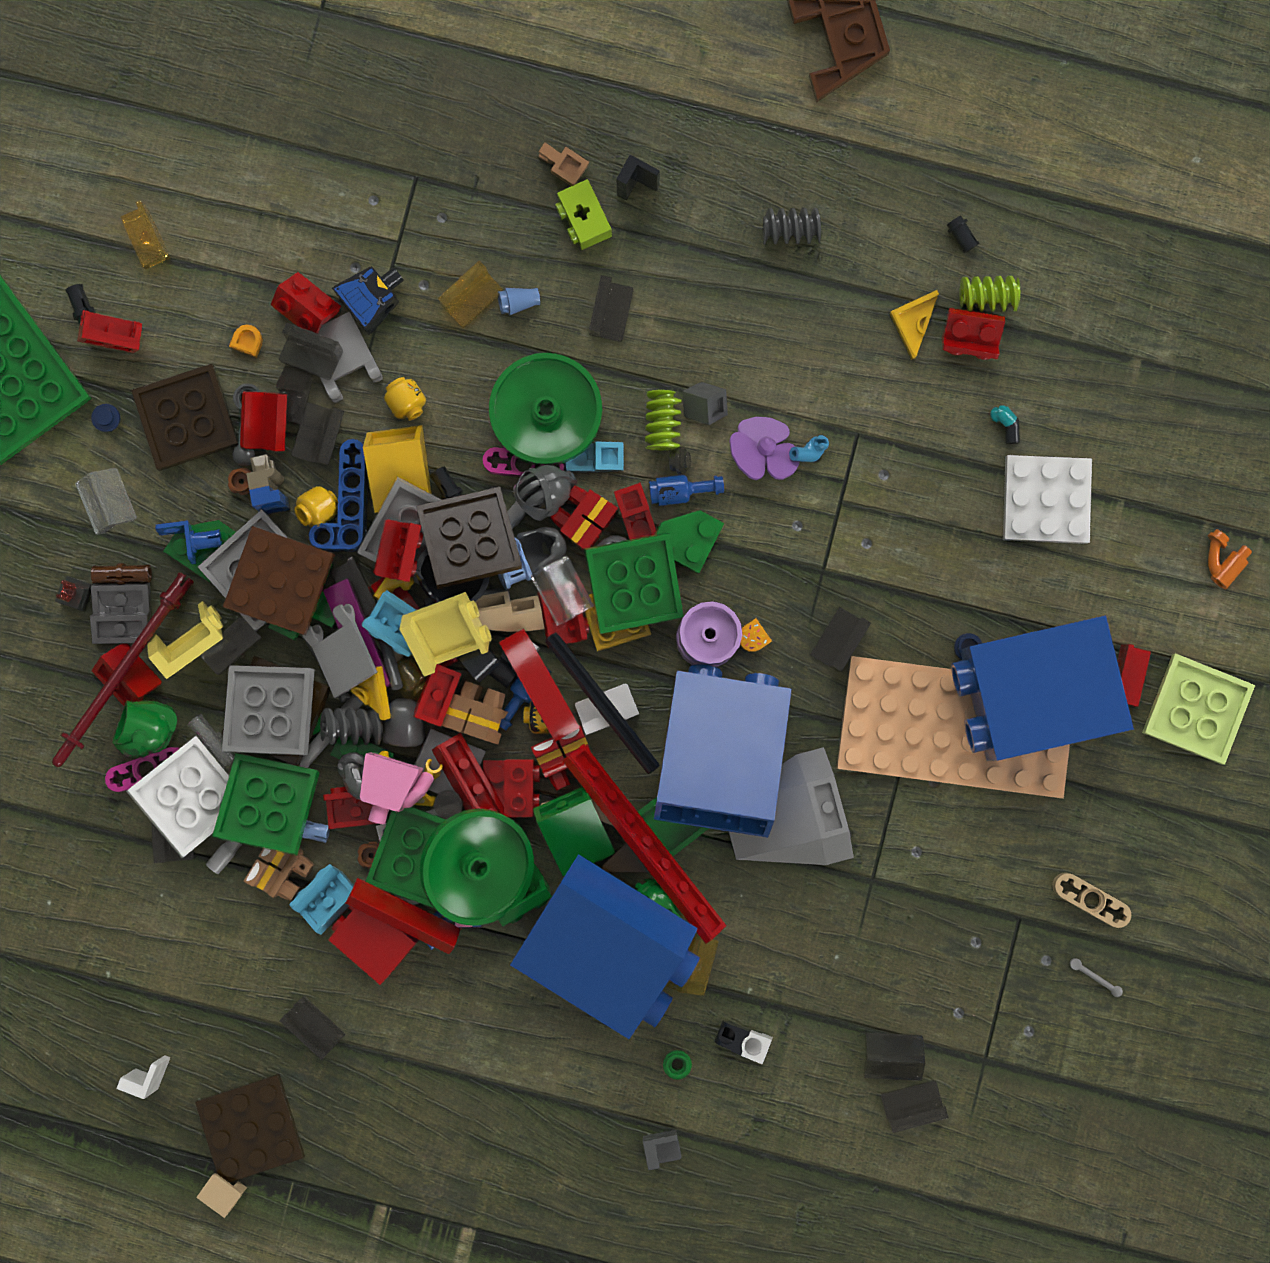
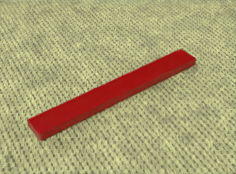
M581 745L562 760L687 921L698 928L696 932L704 943L707 944L712 941L727 925L586 745Z

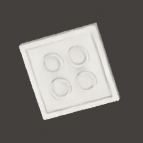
M1007 455L1005 457L1003 540L1090 543L1092 459Z
M195 736L126 792L180 857L183 858L213 833L229 775L197 736Z

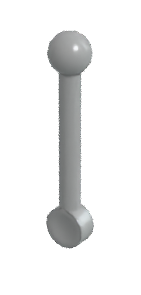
M1073 958L1070 961L1072 969L1082 971L1109 989L1114 997L1122 995L1123 990L1120 986H1113L1084 967L1079 959Z

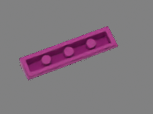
M345 579L323 590L332 614L333 609L338 605L351 604L353 606L355 622L375 667H383L386 687L391 686L386 667L375 640L368 630L362 627V623L366 618L351 581ZM334 616L338 629L342 628V624Z

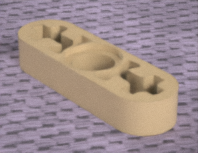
M1061 873L1054 878L1052 884L1053 891L1060 898L1110 926L1122 928L1130 922L1131 910L1123 902L1073 874ZM1070 878V885L1081 890L1078 897L1077 894L1071 891L1062 893L1061 881L1067 882ZM1089 892H1095L1099 896V904L1095 908H1088L1084 903V898ZM1105 905L1115 910L1121 907L1120 913L1123 915V918L1121 920L1116 919L1113 922L1114 916L1103 910Z

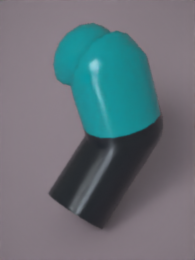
M1000 405L999 407H994L990 413L991 419L994 422H1001L1005 426L1006 444L1020 443L1018 417L1008 406Z

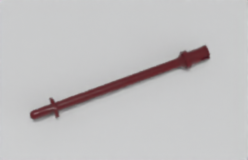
M179 572L168 590L160 594L161 605L70 735L61 733L60 736L65 739V742L52 760V764L55 767H61L75 747L83 750L84 745L80 740L168 613L180 608V601L191 585L194 584V581L189 577L181 587L180 584L186 575Z

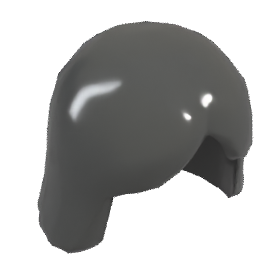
M541 527L517 534L516 539L521 543L532 575H540L544 570L561 561L566 555V541L562 534L553 527ZM544 541L551 555L543 553L542 544Z
M400 697L393 699L389 703L391 718L383 720L381 737L385 744L397 747H416L425 741L424 721L413 717L417 705L415 700Z

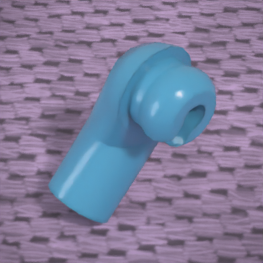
M823 435L813 437L803 448L792 447L789 452L790 459L800 462H815L821 457L824 450L828 448L829 441Z

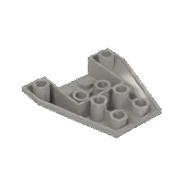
M824 747L796 754L782 764L775 821L768 838L729 832L736 860L829 865L854 858L848 824L836 780Z

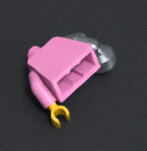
M354 752L347 753L341 757L338 763V772L343 778V783L348 793L356 799L373 804L368 820L384 825L389 809L400 812L404 808H411L425 796L434 779L441 775L443 766L440 764L437 770H431L429 767L432 759H428L424 772H422V767L376 753H366L364 757Z

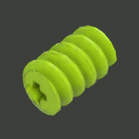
M974 276L970 283L968 277H962L959 289L960 307L962 308L963 304H966L968 311H972L974 304H977L979 311L983 312L985 304H989L991 312H994L996 305L1000 304L1002 312H1005L1008 303H1011L1013 311H1017L1020 301L1019 278L1015 281L1013 276H1007L1004 281L1001 276H996L992 282L990 276H985L981 283L980 278Z
M652 390L647 392V397L652 401L646 403V408L652 412L646 414V420L653 423L645 425V430L652 433L645 436V442L651 444L645 447L646 449L668 451L680 448V444L672 441L673 438L680 437V433L673 431V427L681 425L680 421L673 419V416L681 414V410L673 408L674 405L682 402V399L674 397L676 392L670 390Z

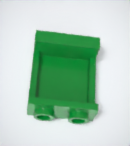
M583 787L533 808L538 826L562 876L566 875L578 854L592 863L603 861L610 855L615 854L611 840L606 833L591 797Z
M657 797L637 811L672 856L709 829L654 820Z

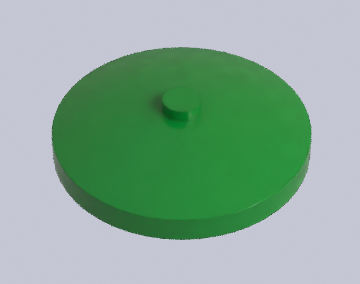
M537 353L517 360L502 372L491 392L489 417L498 441L511 455L533 465H559L579 456L595 439L602 420V400L595 380L581 364L563 355Z
M488 809L466 810L451 816L441 823L428 839L420 861L421 886L430 904L449 920L470 926L489 924L506 916L505 913L524 898L534 871L533 850L525 832L507 816Z

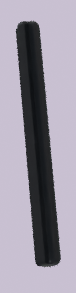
M556 632L551 634L545 640V643L647 774L654 772L659 767L657 760L559 634Z

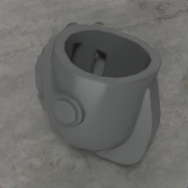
M554 465L530 468L524 471L518 482L514 485L513 493L520 507L528 515L542 521L546 517L556 514L559 508L564 505L570 496V490L574 485L576 486L577 479L572 472L562 471Z

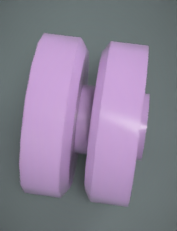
M704 602L692 607L681 620L676 633L677 648L684 660L691 665L704 664L716 668L725 664L739 648L742 638L741 623L735 612L726 605L717 602ZM705 631H708V635L713 634L714 638H706Z

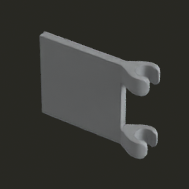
M350 311L322 325L315 338H311L307 334L300 336L330 399L334 403L343 399L335 381L364 366L374 383L383 379Z
M351 604L338 605L333 609L334 616L343 627L324 640L323 630L320 625L309 626L306 636L303 635L304 639L313 648L334 698L340 697L378 673L355 622V611Z

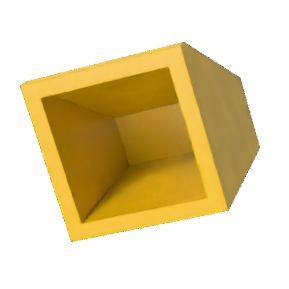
M422 425L368 432L366 434L363 452L375 513L379 512L397 477L432 494Z

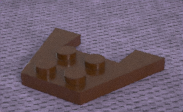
M787 0L793 24L818 17L821 18L834 62V67L809 74L816 103L889 55L890 48L875 0Z

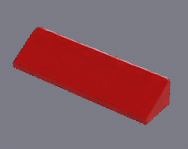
M461 733L432 749L439 765L442 764V770L465 810L488 809L504 815V807Z
M359 878L356 879L345 904L447 954H450L454 949L461 928Z

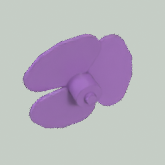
M753 417L739 423L737 427L738 432L731 435L729 443L731 455L738 468L753 480L761 479L765 473V463L768 473L775 479L783 480L794 474L800 461H792L789 452L792 447L796 446L790 443L778 444L786 440L790 434L787 425L768 417Z

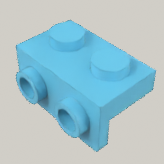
M386 590L382 593L371 615L363 621L362 627L367 629L371 636L389 644L398 654L407 657L412 655L399 628L402 616L416 611V609Z
M329 864L316 874L315 879L306 888L296 894L295 899L289 906L299 912L313 930L321 935L349 907L345 902L354 885L341 870Z

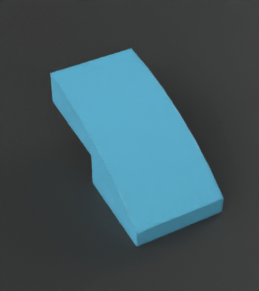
M623 442L591 443L583 453L565 463V471H623Z

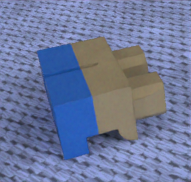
M268 455L250 458L253 472L246 473L252 507L258 512L262 509L266 514L291 510L289 499L278 490V486H281L284 482V476L276 470L275 462L270 460Z

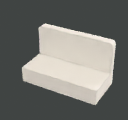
M627 684L604 692L625 720L639 715ZM589 698L575 703L586 735L610 726Z
M164 1055L153 1062L148 1073L135 1068L120 1078L116 1089L145 1099L158 1090L170 1057Z

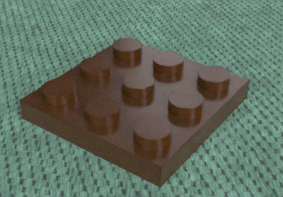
M252 526L223 607L306 636L335 555Z

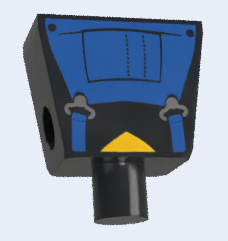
M371 266L332 287V289L366 333L370 335L398 305L399 301L392 290L402 283L404 279L394 267L380 277Z

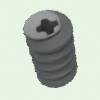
M768 208L766 215L763 216V244H766L769 236L772 237L774 244L778 243L780 236H783L785 244L789 243L791 236H794L796 244L800 243L802 236H805L807 243L811 244L813 236H816L820 244L821 217L818 208H813L810 216L806 208L801 209L799 216H797L795 208H790L788 216H786L783 208H779L776 216L773 209Z
M329 708L323 710L320 719V736L322 741H324L325 736H328L330 744L334 745L336 737H340L341 744L345 745L347 738L351 737L353 745H357L359 737H362L364 745H368L370 737H373L375 745L380 744L383 721L380 720L379 714L374 709L368 710L367 713L364 709H358L355 713L351 708H348L345 713L340 708L335 709L334 712Z

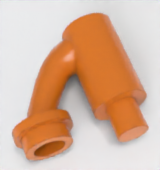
M1216 529L1208 535V538L1211 540L1208 567L1212 575L1211 580L1226 590L1248 565L1246 559L1252 551L1243 545L1238 552L1232 551L1225 561L1220 564V548L1225 549L1227 547L1229 538L1222 531Z

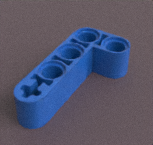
M355 439L345 441L340 447L338 522L321 523L318 527L314 525L309 532L311 544L327 552H357L367 534L368 474L363 444ZM354 448L360 452V455L355 456V465L361 469L353 467V459L348 455V453H353ZM358 475L360 477V484L356 488H348L347 480L349 477ZM357 503L360 508L358 514L353 517L347 516L346 509L348 505ZM327 530L330 532V540L326 544L321 545L317 541L318 534L321 531ZM350 531H357L359 535L358 541L353 545H347L345 541L346 535Z

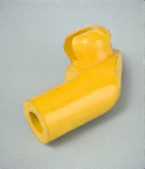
M410 577V582L385 578L373 597L379 600L383 592L388 590L393 593L399 586L405 591L409 590L414 583V579Z

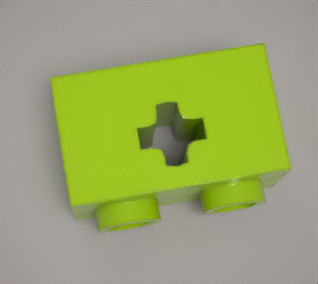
M588 179L557 193L559 202L555 206L561 219L567 218L570 225L567 232L573 244L578 243L581 250H584L612 237V229ZM582 211L583 215H587V219L583 221L581 217H578L577 213Z

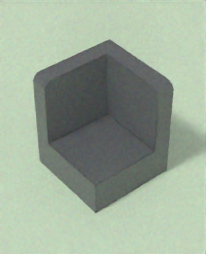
M700 382L682 391L684 416L686 418L710 425L728 415L726 389Z
M677 1130L643 1136L648 1171L659 1169V1163L681 1159Z

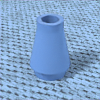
M504 288V291H498V303L501 314L508 313L510 316L532 306L540 305L538 289Z

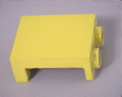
M466 592L402 616L399 630L424 677L435 673L436 664L477 649L480 650L481 654L488 652L489 641L492 640L487 625L481 624L478 618L480 616L479 609L475 601L469 600Z
M203 601L199 603L198 608L201 622L168 646L163 643L157 634L152 636L147 643L148 658L166 679L223 639L221 628L224 626L220 621L222 618L212 605L207 607Z

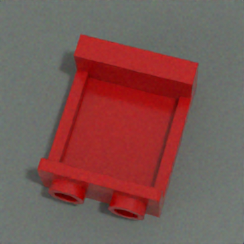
M349 906L348 908L352 912L347 918L342 915L331 928L334 933L328 940L381 985L419 940Z

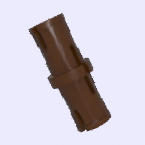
M118 563L117 566L93 565L91 568V580L93 584L117 583L118 585H124L126 582L150 583L152 580V569L150 564L126 565L125 563Z

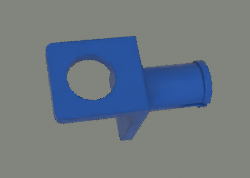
M188 521L155 525L159 535L185 533L187 556L191 564H196L195 553H197V550L222 546L220 529L194 533Z

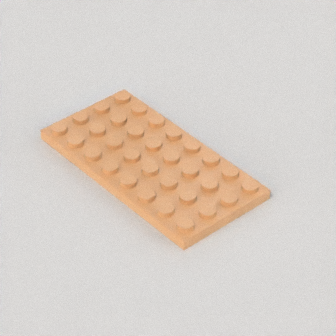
M850 656L836 769L1064 799L1070 744L999 761H986L984 751L973 753L968 744L964 721L965 719L976 717L971 694L961 697L957 694L951 669Z

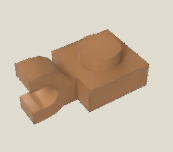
M544 143L539 150L538 157L554 165L551 173L570 186L578 183L589 166V161L565 147L562 153H559L553 147Z

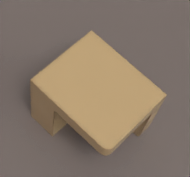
M215 1173L196 1198L225 1218L247 1187L239 1181L233 1186Z

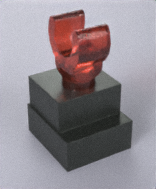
M67 576L66 580L61 581L55 602L85 611L91 594L92 584Z

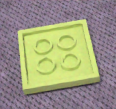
M1176 653L1172 654L1142 733L1225 765L1255 685Z

